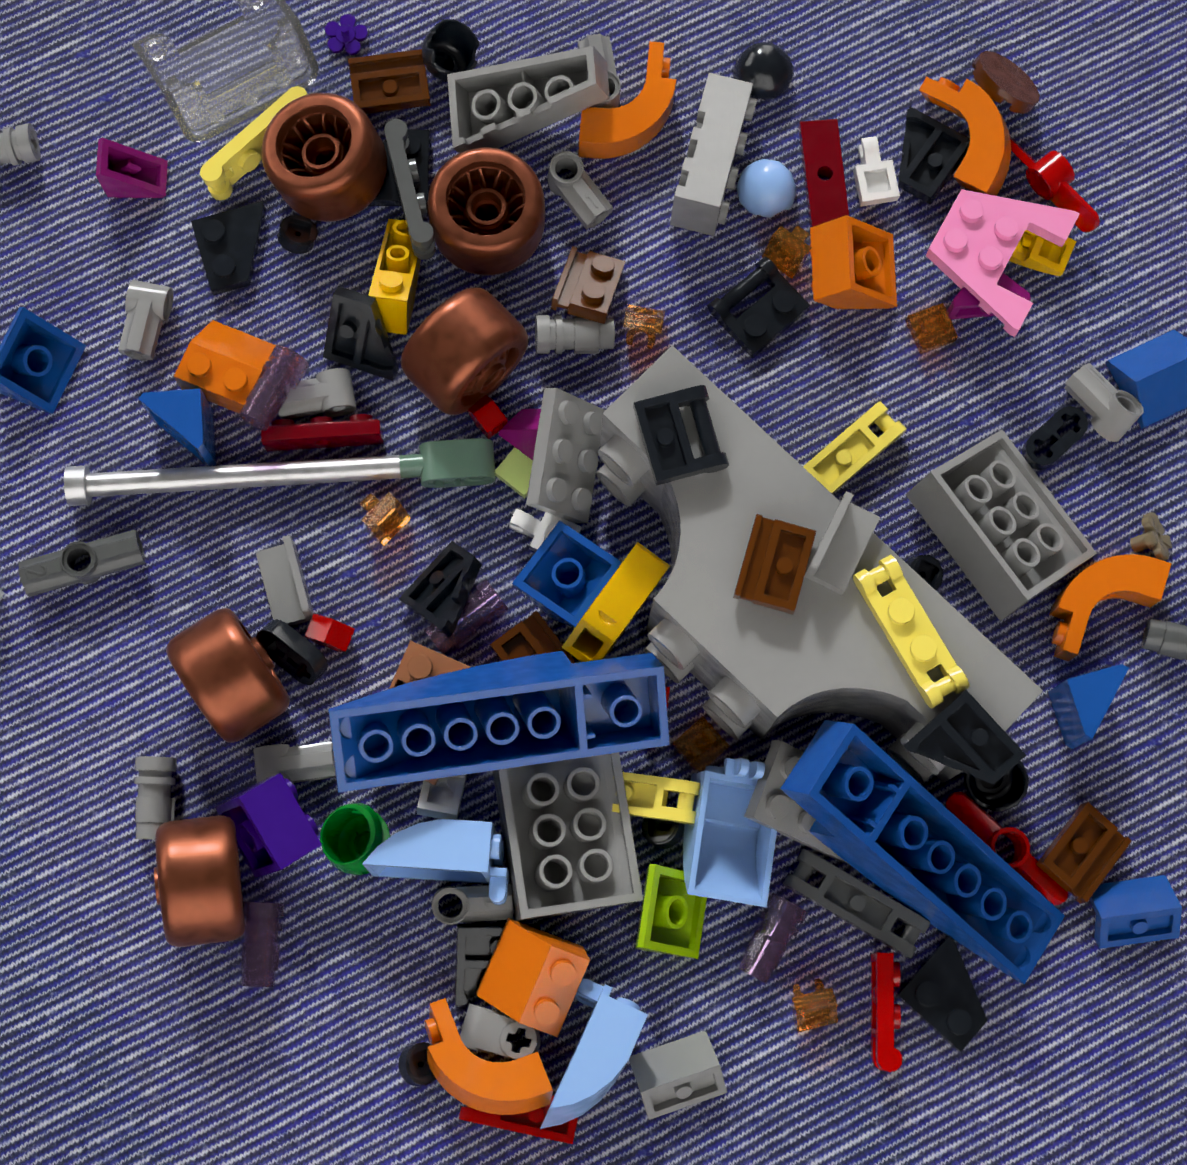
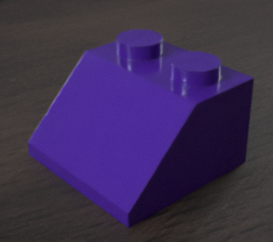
M281 773L266 778L215 807L219 816H226L234 821L238 849L254 877L280 871L322 845L317 837L319 830L315 821L308 814H304L297 802L298 793L295 786L289 779H284Z

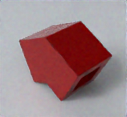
M487 395L467 411L475 425L484 433L487 439L497 434L508 423L505 415Z
M313 613L304 637L337 652H346L355 628L332 618Z

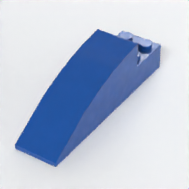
M563 651L525 656L413 681L328 709L338 793L669 745L664 665L653 653L571 663Z
M824 720L780 788L815 819L809 832L908 909L922 916L935 928L950 936L1019 983L1025 984L1065 915L855 724Z

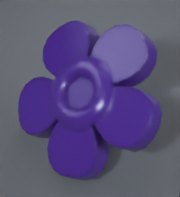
M351 14L342 15L340 25L335 21H330L325 26V33L330 38L327 42L328 49L335 54L342 52L345 46V51L348 55H356L361 50L359 42L366 40L368 37L366 26L362 24L356 25V19Z

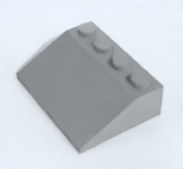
M1003 430L998 431L932 470L905 494L1000 621L1097 554Z
M619 753L493 770L507 870L510 874L509 883L511 884L515 921L522 922L643 901ZM613 804H619L620 813L612 812Z

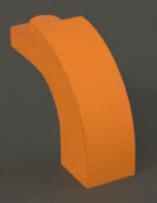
M649 41L646 81L640 94L634 100L617 108L589 107L582 110L579 133V157L607 159L624 156L649 143L661 131L671 113L676 87V79H669L671 58L663 57L664 43Z
M926 76L919 89L926 101L963 118L969 126V147L953 177L960 186L970 191L997 196L1006 179L1011 161V140L1002 114L990 96L971 80L966 79L960 89L957 84L946 78L940 77L937 82Z
M1124 554L1100 560L1079 573L1062 589L1049 614L1064 620V622L1059 621L1052 636V644L1057 645L1053 657L1069 662L1079 654L1090 613L1098 602L1107 599H1123L1151 608L1161 601L1172 563L1145 555Z
M446 998L430 1003L429 1019L424 1020L426 1032L432 1044L428 1047L427 1062L437 1081L451 1096L473 1109L498 1115L526 1113L551 1104L553 1089L538 1052L509 1062H491L474 1055L461 1040Z

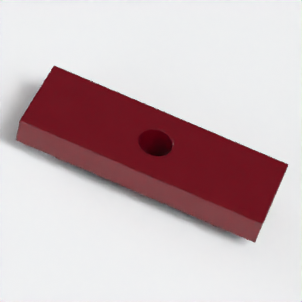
M838 119L801 121L798 128L811 228L845 215L849 216ZM824 175L829 180H822L818 176Z
M356 414L350 416L349 421L335 422L331 417H314L310 419V423L295 424L290 419H278L272 421L271 426H263L261 428V442L267 452L383 444V430L380 420L373 419V416L369 414Z

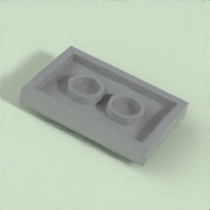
M544 388L526 505L573 523H588L596 469L598 467L602 413L605 409L561 389Z
M773 740L765 760L764 776L757 781L744 817L767 828L774 829L778 833L837 861L847 863L809 832L815 819L780 789L804 752L783 741Z

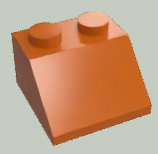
M848 215L810 228V255L812 258L813 278L811 287L815 302L835 309H890L897 307L893 234Z
M212 320L190 341L174 374V378L181 390L201 388L209 402L253 419L284 353V348Z
M508 918L476 995L518 1023L558 1037L590 959L583 946Z

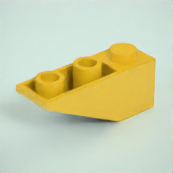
M388 219L368 296L376 298L386 331L388 333L407 335L414 307L421 259L417 258L413 253L405 220Z
M637 542L583 615L562 648L581 662L604 659L670 565Z

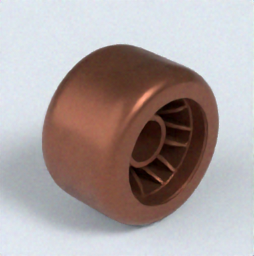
M321 92L301 96L285 105L276 113L263 137L261 155L263 167L269 180L286 203L306 218L332 222L352 217L364 210L376 198L384 184L387 172V154L384 144L365 112L346 97Z
M474 148L452 157L435 175L428 194V214L430 225L434 230V241L440 252L449 262L469 273L498 275L514 270L522 265L536 251L542 239L545 226L544 193L533 169L517 155L498 148ZM492 215L495 217V219L490 221L479 220L482 216Z
M467 288L443 302L420 324L403 350L401 367L407 378L440 411L448 415H459L468 411L485 395L489 396L508 378L525 354L528 346V335L522 324L492 294L482 288Z
M222 608L212 612L176 635L168 643L166 653L175 672L207 721L226 742L233 743L244 739L281 715L288 708L290 703L289 695L273 670L275 665L258 639L251 637L232 610Z
M210 816L169 821L160 825L155 835L157 867H154V882L157 905L161 906L162 922L167 942L172 946L187 947L232 941L241 937L245 932V918L234 821L226 816Z

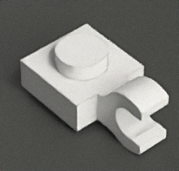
M876 136L861 138L862 145L858 146V153L862 165L855 166L853 170L860 207L897 201L900 194L893 160L881 161Z
M515 509L509 522L510 529L533 538L529 549L534 552L538 550L559 520L579 534L582 527L545 512L542 520L539 521L532 515L519 509Z

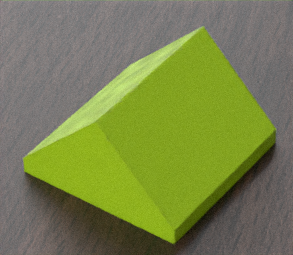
M649 864L635 949L698 959L707 897L689 895L687 893L684 871Z

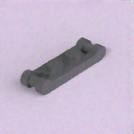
M392 119L384 127L388 154L413 253L417 258L427 260L432 258L436 252L434 230L429 223L424 222L422 219L423 216H428V209L424 193L416 194L414 182H419L420 178L415 158L407 159V154L410 151L407 125L400 119Z
M806 849L801 850L797 857L799 862L793 875L788 873L783 882L785 887L882 942L908 959L913 957L917 949L914 946L920 933L925 934L931 924L928 920ZM813 871L824 876L818 888L807 883ZM897 919L906 924L900 937L891 932Z

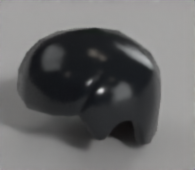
M456 19L441 20L429 31L422 44V58L426 69L434 77L448 82L447 74L474 69L478 64V61L475 60L476 50L479 46L478 38L467 25Z
M768 42L756 43L748 47L737 57L732 69L733 78L753 83L752 98L757 100L775 99L784 93L794 76L792 61L788 54L779 46Z
M1020 761L995 784L964 773L963 784L970 798L978 805L995 812H1002L1018 806L1025 797L1028 790L1029 776L1023 763Z

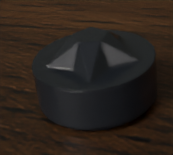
M290 215L281 221L277 238L285 250L295 254H304L313 249L318 236V230L310 219L301 215Z
M916 555L906 561L935 590L940 587L943 580V570L935 557L931 555Z
M644 818L642 833L644 838L653 846L667 849L680 841L684 833V824Z
M426 1042L415 1043L407 1046L402 1051L398 1063L399 1072L408 1084L422 1086L431 1084L436 1080L427 1062V1051L431 1044Z

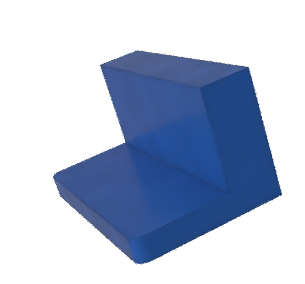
M1164 875L1102 883L1089 899L1096 913L1094 938L1099 949L1179 938L1182 906L1167 877Z

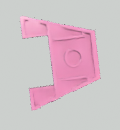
M961 189L930 245L926 257L960 289L965 287L980 301L978 306L988 315L993 313L1005 325L1003 329L1009 335L1015 337L1033 303L997 285L999 278L1025 230L1062 247L1080 213Z

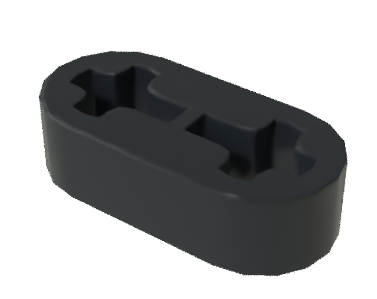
M1064 407L1035 431L1022 448V456L1032 469H1047L1076 444L1087 431V416L1077 407ZM1074 420L1076 425L1073 430L1067 431L1061 437L1057 431L1062 427L1064 421ZM1049 439L1053 445L1046 452L1047 457L1045 455L1039 458L1036 457L1033 453L1036 450L1035 444L1040 447Z
M275 619L270 621L257 633L256 638L270 659L300 683L311 685L327 671L328 664L323 653L282 620Z

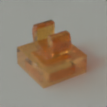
M780 226L772 235L762 258H769L778 270L793 279L801 270L812 247L805 243L810 234L799 226H796L792 232Z
M944 303L908 315L905 320L920 355L953 343L958 338Z
M627 305L623 327L629 328L626 335L627 345H632L634 335L637 332H644L648 336L647 348L652 349L655 345L656 333L661 334L665 311Z
M389 492L380 501L370 493L359 503L367 511L361 521L371 535L383 546L411 520V517L400 501Z
M703 716L672 744L697 773L705 770L706 766L714 762L730 746Z
M819 978L814 979L815 992L808 994L801 992L799 984L793 985V1019L798 1033L838 1023L837 1001L832 987L825 989L823 982Z

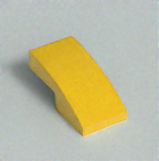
M1025 230L1009 261L1039 272L1061 276L1077 241L1068 237L1064 245L1060 247Z

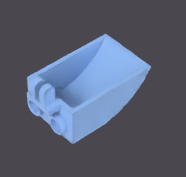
M725 758L724 768L706 766L705 771L691 774V781L699 782L700 790L699 795L695 796L693 811L696 812L695 823L684 824L683 870L685 885L689 895L767 908L777 831L744 817L757 781L764 776V762H749L748 759Z
M438 819L417 823L385 840L362 863L371 875L375 877L489 884V898L493 904L500 906L507 900L510 874L507 868L496 867V865L503 866L504 841H502L501 834H497L492 822Z
M582 979L575 999L594 1009L540 1129L562 1125L582 1116L602 1100L613 1086L630 1058L648 1014L640 1011V1007L629 999L619 997L616 1000L610 997L612 987L606 984L602 986L589 979Z

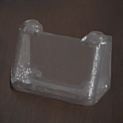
M237 0L242 16L179 49H176L172 40L162 33L148 35L132 44L140 62L180 130L188 140L192 142L209 140L267 109L290 88L299 86L305 89L315 81L319 72L318 63L300 20L285 0Z

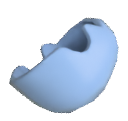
M761 159L749 164L742 171L736 185L740 204L749 213L767 218H772L783 210H789L797 193L791 171L781 162L769 159Z

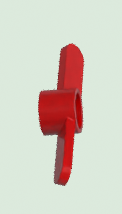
M1010 136L1011 151L1028 167L1026 178L1031 188L1043 199H1050L1058 208L1080 213L1075 225L1081 231L1088 233L1095 230L1100 223L1099 215L1069 185L1074 181L1075 174L1068 160L1059 152L1052 150L1036 162Z
M954 792L948 796L946 808L994 852H996L995 842L999 835H1005L1012 841L1015 854L1009 865L1054 905H1060L1068 899V891H1065L1036 865L1038 861L1030 854L1029 840L1021 830L1014 827L1003 828L963 792Z

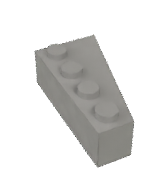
M594 46L447 74L453 149L458 153L481 147L500 148L609 99L607 61Z
M713 73L708 74L697 114V125L693 127L687 152L688 158L685 157L679 185H677L674 195L671 226L714 236L717 223L725 225L730 202L724 201L726 189L734 190L739 168L734 167L733 162L736 154L743 156L748 133L742 132L744 120L752 122L757 99L750 98L753 83Z

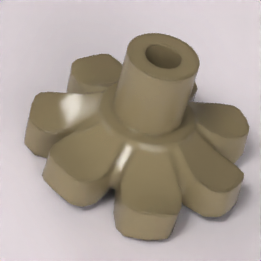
M1149 512L1143 515L1144 517L1141 520L1144 528L1143 534L1130 539L1131 547L1135 553L1149 548L1154 552L1157 559L1168 560L1170 558L1169 549L1172 548L1170 536L1163 535L1165 530L1159 521L1158 515Z

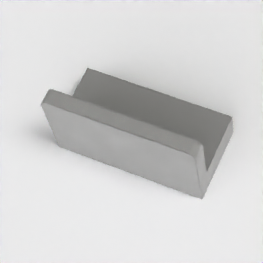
M847 491L841 499L804 577L841 595L845 592L880 519L879 516L850 503L854 494Z
M291 535L282 537L284 544L255 553L273 620H282L289 626L310 621L314 611L296 544Z
M705 1031L632 1055L629 1058L649 1120L727 1093L719 1061Z

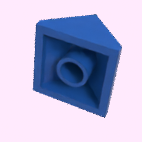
M19 307L0 345V393L53 414L86 345L26 308Z
M1175 329L1105 362L1119 389L1132 394L1142 404L1144 413L1137 420L1141 429L1187 408V338Z
M201 388L145 392L138 398L158 426L206 466L216 465L214 411Z
M559 520L512 584L549 617L575 628L622 562Z
M1119 664L1069 678L1048 691L1065 746L1074 749L1093 739L1129 667Z

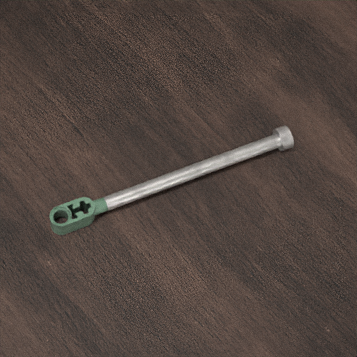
M484 438L439 440L420 444L419 454L90 473L87 465L69 466L64 471V491L69 506L90 505L92 497L416 477H421V485L428 488L487 485L496 481L494 443L492 440Z

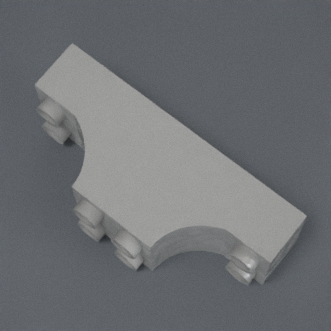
M673 345L602 413L601 441L598 455L604 465L596 472L598 479L616 499L626 506H631L639 497L646 501L659 514L670 545L672 571L663 588L653 598L646 629L649 632L647 636L651 643L644 651L645 653H653L664 665L665 675L676 683H679L689 672L693 674L710 691L708 693L710 698L702 705L703 709L732 738L737 740L749 728L762 740L781 724L798 717L817 713L849 714L881 724L897 740L887 749V752L917 782L923 784L934 774L942 783H945L962 772L930 758L910 752L904 747L912 737L963 692L948 694L943 697V703L931 709L925 703L853 580L854 574L863 569L867 571L879 566V560L888 555H892L897 560L904 578L955 663L966 675L970 685L966 690L1004 731L1043 692L1035 682L875 533L872 534L843 595L804 577L793 615L756 605L744 599L733 598L756 514L763 515L767 519H777L816 530L806 568L807 571L840 501ZM704 385L709 395V400L706 403L721 452L726 453L729 466L721 471L702 473L656 486L633 409V403L682 389ZM688 406L680 407L694 459L703 457L705 455L691 408ZM887 581L877 586V590L882 597L893 592ZM939 667L927 672L933 682L944 677Z

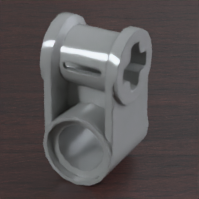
M469 1003L460 1033L461 1040L467 1048L492 1055L495 1053L512 1059H518L538 1052L541 1045V1037L538 1030L520 1024L514 1019L504 1016V1013ZM523 1028L526 1030L525 1037L531 1039V1044L529 1047H522L520 1053L516 1052V1044L510 1041L512 1034H520Z

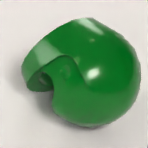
M351 803L337 808L327 817L320 832L322 850L331 865L339 871L353 875L370 873L362 863L377 846L391 837L388 825L384 819L370 806L363 803Z

